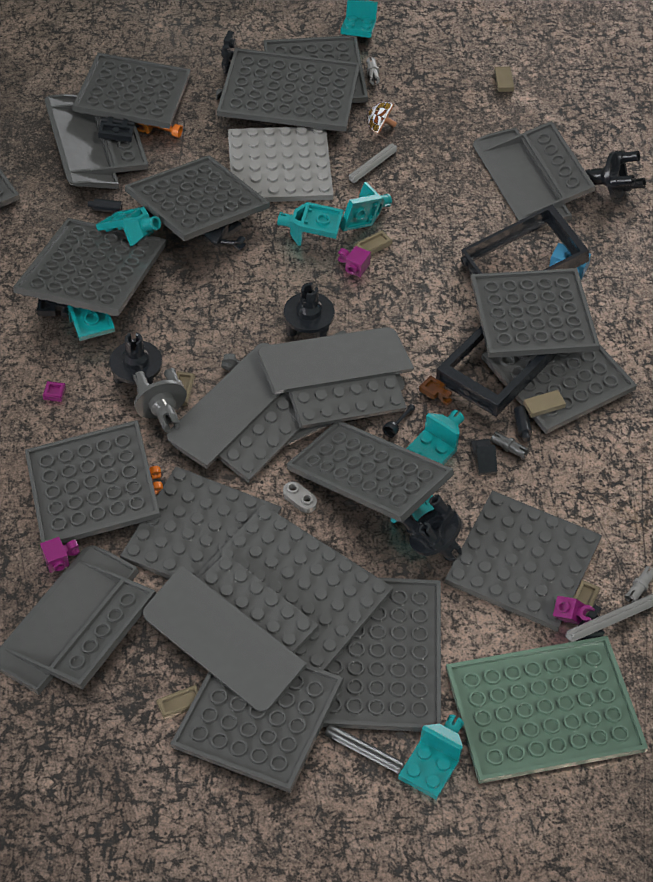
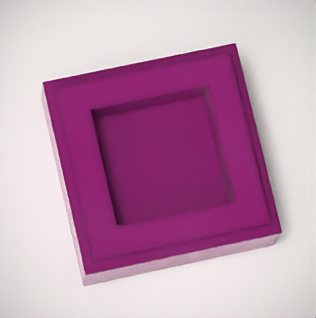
M47 381L43 400L62 402L66 384Z

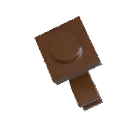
M430 375L419 386V391L433 400L439 397L440 401L446 406L452 403V399L449 398L452 392L445 389V383Z

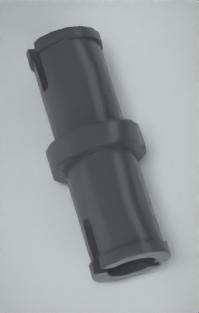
M497 431L494 432L495 435H492L490 442L504 448V451L507 453L511 452L522 459L526 458L529 453L528 447L515 442L514 438H508Z

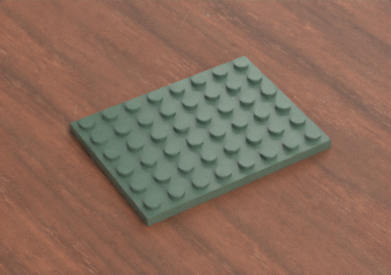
M608 636L446 664L445 669L459 717L464 722L463 731L479 784L643 753L648 750Z

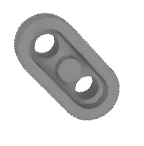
M288 482L284 485L283 497L303 513H311L316 509L317 499L306 488L297 482Z

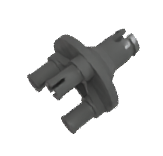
M174 368L165 370L164 375L167 380L157 381L152 384L147 382L143 371L136 372V375H133L138 392L134 401L136 412L144 418H158L162 429L166 433L171 432L169 426L171 422L174 424L175 429L178 430L180 420L176 410L185 402L187 393L182 381L179 380L176 374V370Z

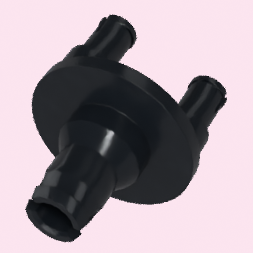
M612 151L603 168L585 170L593 184L607 186L610 195L614 199L622 198L626 191L646 187L643 186L646 185L644 177L632 179L634 175H628L626 162L640 161L639 151Z
M305 283L301 287V293L292 296L284 306V323L287 336L293 337L297 334V331L316 333V338L327 336L329 326L334 320L335 309L333 303L327 297L319 294L318 287H315V291L313 290V283Z
M136 332V339H132L131 334L128 333L125 336L124 343L119 345L110 356L109 363L110 370L113 373V381L117 384L123 382L136 384L133 375H136L135 373L138 371H143L147 382L152 384L154 377L158 375L162 368V355L159 349L153 344L143 341L139 333Z
M437 494L429 500L430 505L434 508L433 510L424 514L418 521L410 515L403 524L410 534V546L417 554L431 556L441 553L446 560L452 562L456 560L452 554L454 549L459 555L462 554L461 546L455 540L461 529V519L457 512Z

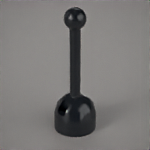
M413 404L408 405V409L396 422H387L382 428L384 434L390 438L395 437L399 431L398 424L410 411L415 410V406Z

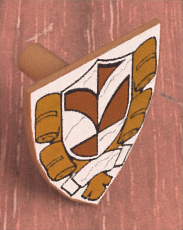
M381 102L368 111V125L371 130L379 134L384 123L393 128L397 125L396 121L388 117L394 106L393 103Z

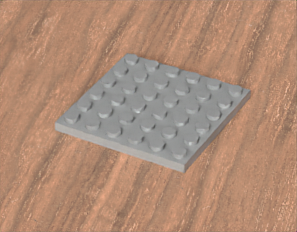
M303 126L228 129L230 172L269 202L333 200L326 129Z

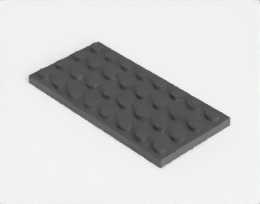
M337 422L331 425L286 464L289 471L401 523L454 475L453 468L344 422Z

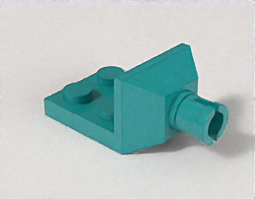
M347 0L346 18L342 24L340 34L371 38L376 27L378 2Z
M364 182L359 198L350 199L340 225L341 230L344 232L372 226L380 215L381 209L391 206V196L388 193L379 195L367 182Z
M306 202L296 208L293 214L280 212L277 225L290 228V235L299 246L302 244L305 232L336 239L344 210Z
M145 207L117 211L97 223L96 227L98 231L105 230L106 232L112 231L115 228H118V230L124 229L130 246H133L154 233V230L160 229L161 221L157 216L149 217Z
M68 305L70 323L73 322L79 341L115 332L110 315Z
M453 410L448 417L443 414L428 413L426 415L425 429L406 449L444 465L457 451L460 434L459 425L465 420L461 412L458 413V410Z
M452 714L448 716L444 726L440 723L423 726L418 745L398 775L399 780L435 800L438 799L460 763L463 749L458 733L464 726V722L459 717L454 722L456 715Z

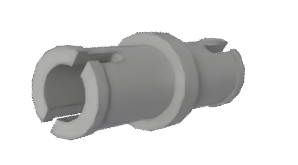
M371 57L372 62H370V58L366 61L367 74L370 78V83L375 85L374 80H376V84L380 82L379 68L376 64V59Z
M646 566L641 575L634 579L633 586L624 596L626 601H631L632 603L638 600L643 592L648 590V585L653 579V568L648 571L650 566Z

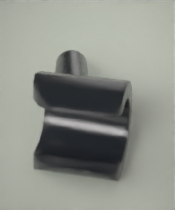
M239 236L237 240H221V244L234 245L238 250L243 249L246 243H243L245 241L243 236Z

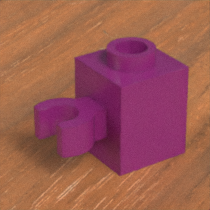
M355 246L351 253L344 248H341L338 252L340 255L338 261L346 262L345 271L352 275L361 277L370 265V251Z
M56 537L40 543L42 555L50 573L61 571L68 567V556L80 553L76 540H71L66 545H63L60 537Z
M557 596L553 616L562 620V622L579 625L582 620L585 622L592 620L590 617H586V613L588 611H595V609L577 599Z

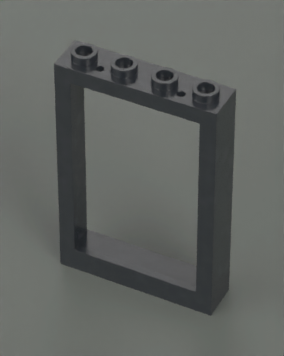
M552 204L461 249L462 257L460 259L463 266L468 267L470 275L483 274L475 264V260L547 224L572 256L544 270L577 268L589 262V250Z
M480 326L437 368L436 379L445 383V386L497 417L558 353L537 355L497 395L454 369L484 339L482 327Z

